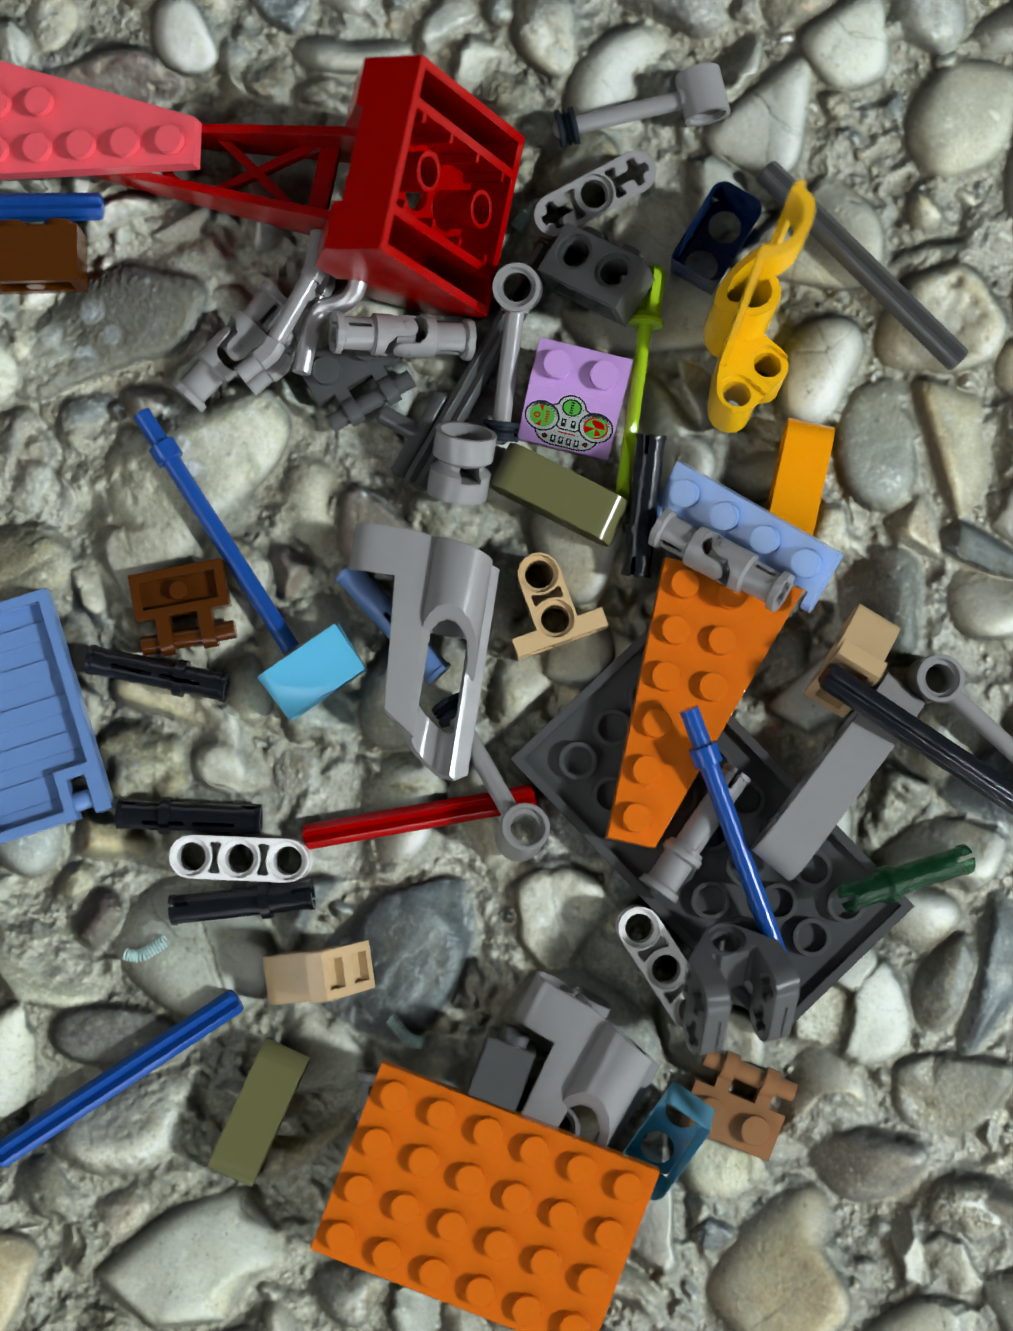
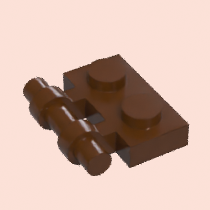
M218 558L128 575L135 621L139 624L155 621L157 634L140 637L141 650L144 656L162 653L163 657L178 654V649L204 645L205 649L220 646V641L237 638L234 620L216 623L214 616L215 609L232 606L223 559ZM197 613L199 626L174 630L173 617Z

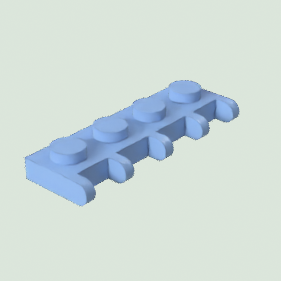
M676 462L659 495L657 518L664 510L669 508L675 511L678 517L699 529L705 526L727 540L754 552L759 556V561L781 573L787 571L794 575L793 583L807 591L800 608L808 613L815 607L844 555L839 550L684 462Z

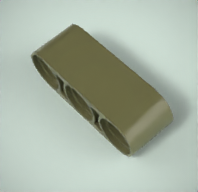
M509 443L489 484L490 488L502 496L606 547H610L630 506L626 499L613 491L516 443Z
M269 1038L265 1039L214 1149L208 1168L253 1187L311 1057Z

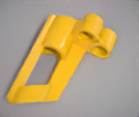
M804 179L798 180L792 186L770 242L767 244L763 243L761 247L745 256L724 277L716 291L703 330L705 346L712 355L718 358L711 378L707 413L711 424L722 432L734 433L742 430L748 423L752 411L757 404L769 403L775 399L788 372V356L765 334L781 297L782 289L776 276L782 274L794 263L813 223L816 210L813 195L805 188L806 182ZM791 224L793 226L794 234L788 240L783 242L785 235L788 231V228ZM757 371L764 372L769 377L762 376ZM726 400H733L740 406H733Z

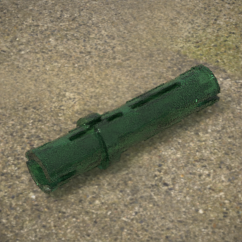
M960 844L954 848L897 867L884 865L874 869L872 875L850 882H842L838 887V897L842 899L854 894L858 895L853 897V900L841 904L849 913L857 912L859 909L880 902L887 905L900 901L904 894L962 875L972 874L976 867L975 858L957 862L960 860V857L972 853L968 846Z

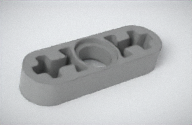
M629 151L551 192L534 204L530 213L532 228L543 238L555 239L559 236L566 223L579 227L643 193L655 181L656 167L654 161L648 154L642 151ZM629 161L632 167L639 165L642 167L644 173L638 177L639 186H637L634 180H630L615 189L612 179L628 170L626 162ZM606 171H610L611 179L605 174ZM596 182L602 186L605 192V200L601 207L590 208L584 204L581 198V189L585 183ZM616 190L621 194L620 198L616 197ZM569 192L572 206L582 216L581 219H576L575 210L558 220L561 228L556 229L553 223L545 225L541 218L547 213L545 205L549 204L552 210L566 205L570 201L564 193Z

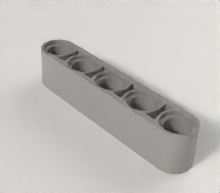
M885 672L872 687L915 717H917L925 704L921 698L889 672ZM853 710L756 838L750 850L788 881L794 879L808 864L899 740Z

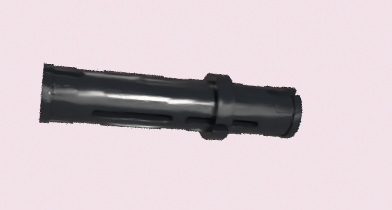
M636 433L637 443L628 522H623L622 532L626 533L621 575L651 578L653 546L648 544V538L657 519L667 436Z
M91 645L89 647L84 665L85 674H95L171 690V695L183 697L186 693L225 702L231 686V673L228 672L222 673L191 666V661L179 659L175 663L139 654L102 648L98 645Z
M161 797L160 801L118 798L115 809L116 829L158 830L159 834L168 835L171 833V830L261 834L263 822L262 804L193 803L173 801L172 797Z
M307 879L306 881L272 885L270 882H258V886L183 895L172 894L168 897V904L173 905V907H168L171 925L176 926L183 923L261 915L262 919H271L274 917V913L315 910L316 901L312 899L316 898L313 880Z

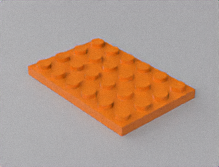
M383 1059L310 1250L516 1331H600L660 1174V1169L658 1166L520 1112H514L468 1095L466 1091Z

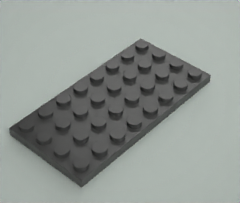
M647 629L510 760L693 952L705 931L716 923H731L759 933L721 825L718 826L699 854L703 858L700 868L698 870L692 869L678 889L677 895L679 899L675 904L663 898L639 880L642 873H649L662 855L664 851L663 842L669 839L670 836L677 837L707 793L708 789L701 770L698 772L655 848L650 849L605 838L644 653ZM731 715L716 741L723 758L719 765L721 770L725 763L738 769L729 782L728 788L737 774L742 772L751 779L750 783L746 785L734 802L737 815L751 849L756 838L796 787L797 783ZM837 825L808 864L791 881L785 879L751 851L788 956L799 978V998L793 1024L914 907L906 896ZM750 980L745 981L743 986L729 988V991L749 1012L754 988Z

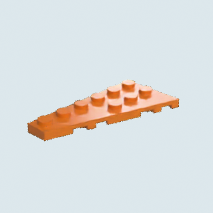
M664 558L608 821L606 839L650 849L656 847L700 769L694 768L688 750L692 748L680 711L698 705L710 740L717 741L804 589L792 586L780 608L776 612H772L765 608L764 602L744 591L735 593L722 586L719 582L687 567L680 560Z

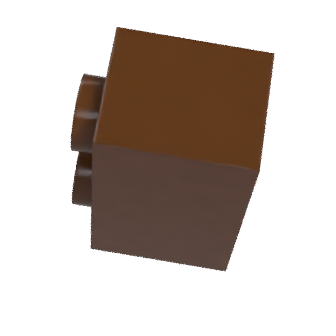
M63 218L47 219L44 221V225H26L25 222L14 219L0 220V295L88 292L87 237L77 224H73L72 221Z

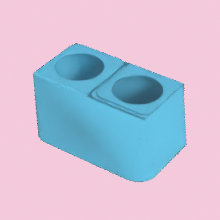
M339 622L338 627L334 623L257 677L288 719L296 720L331 696V694L367 671L366 666Z
M674 1081L623 1152L659 1167L660 1174L650 1197L652 1201L665 1197L710 1133L715 1111L713 1107ZM666 1105H673L695 1120L696 1123L689 1127H679L673 1124L667 1117ZM651 1131H659L669 1136L674 1145L672 1157L663 1163L648 1160L641 1151V1140L645 1134ZM686 1140H690V1141H691V1143L689 1144L688 1147H687V1142H686Z

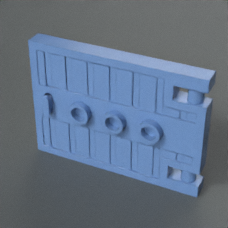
M47 588L0 602V845L83 819L81 811L94 807L96 813H103L116 808L51 590ZM85 776L88 789L75 793L71 780Z

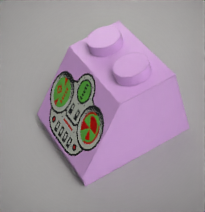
M540 337L527 389L518 440L608 462L633 359Z

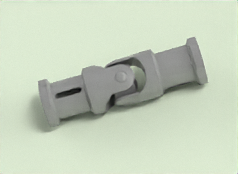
M263 280L259 285L261 291L244 310L237 309L230 317L227 326L219 330L196 354L198 360L180 380L174 379L170 383L184 399L201 413L206 408L204 402L223 382L229 383L237 374L234 368L251 355V351L262 343L265 335L271 330L288 300L266 280ZM217 348L220 353L227 355L233 362L224 365L217 355Z
M333 311L329 322L328 338L330 351L334 354H341L343 349L369 351L371 356L396 355L407 358L433 359L435 354L456 355L463 361H471L476 349L477 332L475 322L471 319H463L461 323L437 322L436 318L432 316H394L392 314L372 313L371 317L344 316V313L341 311Z
M669 508L660 514L651 529L648 538L649 545L657 549L663 547L683 558L682 562L684 565L719 582L722 586L735 593L744 591L764 602L765 608L772 612H776L780 608L792 588L794 575L787 571L781 573L760 562L759 556L754 552L727 540L705 526L699 529L678 518V514Z

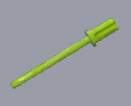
M656 264L649 266L655 281L628 323L631 327L637 328L638 331L615 491L616 494L626 499L629 498L637 442L636 433H638L651 332L664 328V320L661 319V309L667 271L663 270V266Z

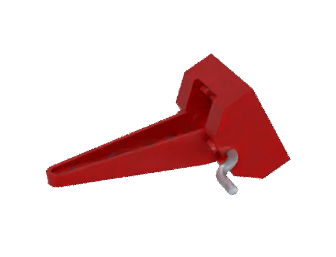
M422 54L365 57L354 83L345 126L202 123L201 149L229 152L247 170V172L217 186L179 179L172 171L160 172L162 175L155 173L95 175L90 177L309 236L311 230H322L315 266L336 279H346L349 282L342 293L322 298L306 313L301 327L292 372L310 376L322 324L331 316L333 311L346 313L354 308L364 295L374 300L431 315L488 317L493 293V280L498 269L525 137ZM244 153L278 157L257 167ZM303 159L318 160L308 206L294 203L267 176ZM339 162L350 163L345 180L342 201H334L329 210ZM258 181L276 199L237 190ZM405 192H420L418 204L413 210L408 205Z

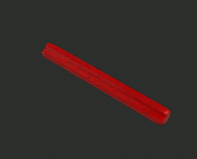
M531 785L508 788L517 804L529 803L536 805L535 793ZM489 792L305 824L302 826V837L304 844L310 850L501 816Z

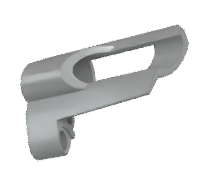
M356 523L348 570L375 573V578L380 580H394L384 713L403 730V736L407 745L425 767L443 780L456 781L468 775L500 569L492 565L493 560L483 551L458 540L445 537L435 538L418 530L373 523ZM430 634L466 639L467 642L453 735L439 729L425 715L419 705Z
M537 971L514 1012V1016L523 1025L554 1044L522 1110V1114L559 1127L568 1109L578 1105L586 1106L595 1112L599 1121V1131L593 1141L613 1149L660 1065L628 1035L607 1019L612 1006L605 999L586 988L575 986L573 989L557 977L543 971Z

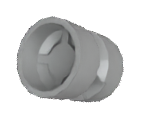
M450 421L439 423L435 428L432 453L438 460L430 465L427 483L428 494L435 499L456 505H479L484 503L488 497L491 473L485 466L493 462L497 441L496 433L487 427L468 422Z

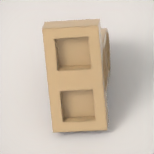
M538 552L532 553L523 559L518 569V586L534 631L512 639V646L518 661L607 629L609 624L602 607L577 616L561 569L553 557L549 554ZM536 565L545 566L552 574V581L544 588L532 587L525 579V574L529 568ZM557 609L565 613L568 618V626L560 633H552L543 627L541 617L548 610Z
M858 603L843 624L823 664L811 678L803 694L844 718L852 709L821 689L818 682L820 673L824 671L828 664L836 663L870 687H873L879 681L888 665L884 661L899 634L900 627Z
M369 940L262 956L268 1005L310 1001L311 1004L329 1002L376 988Z

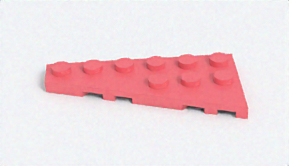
M0 61V181L200 170L202 123L194 116Z

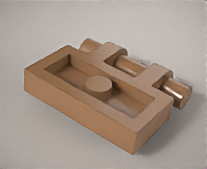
M729 1050L725 1054L717 1052L703 1055L701 1065L717 1073L712 1084L694 1077L689 1092L715 1109L708 1137L769 1161L786 1117L783 1113L769 1108L770 1102L774 1095L792 1102L798 1084L782 1078V1073L771 1067H766L763 1070L741 1061V1055ZM736 1079L757 1088L753 1099L750 1100L728 1091L731 1082ZM682 1111L677 1119L678 1125L683 1127H689L696 1123L695 1120Z

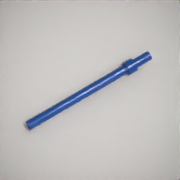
M149 408L139 411L134 415L133 419L151 445L149 450L151 456L159 468L165 467L282 653L285 654L299 645L297 639L182 461L181 456L183 452L173 437H167Z
M699 706L686 708L680 711V715L692 748L688 751L694 768L701 770L759 933L778 940L787 953L719 765L723 758L716 740H710Z

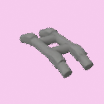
M314 229L310 231L305 266L269 334L265 335L262 343L251 351V355L234 368L255 395L259 394L273 381L276 383L288 373L294 363L293 358L296 354L301 327L306 313L316 302L322 298L330 297L334 291L336 278L315 266L322 230Z

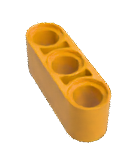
M788 417L780 441L766 510L813 536L833 446L835 427Z

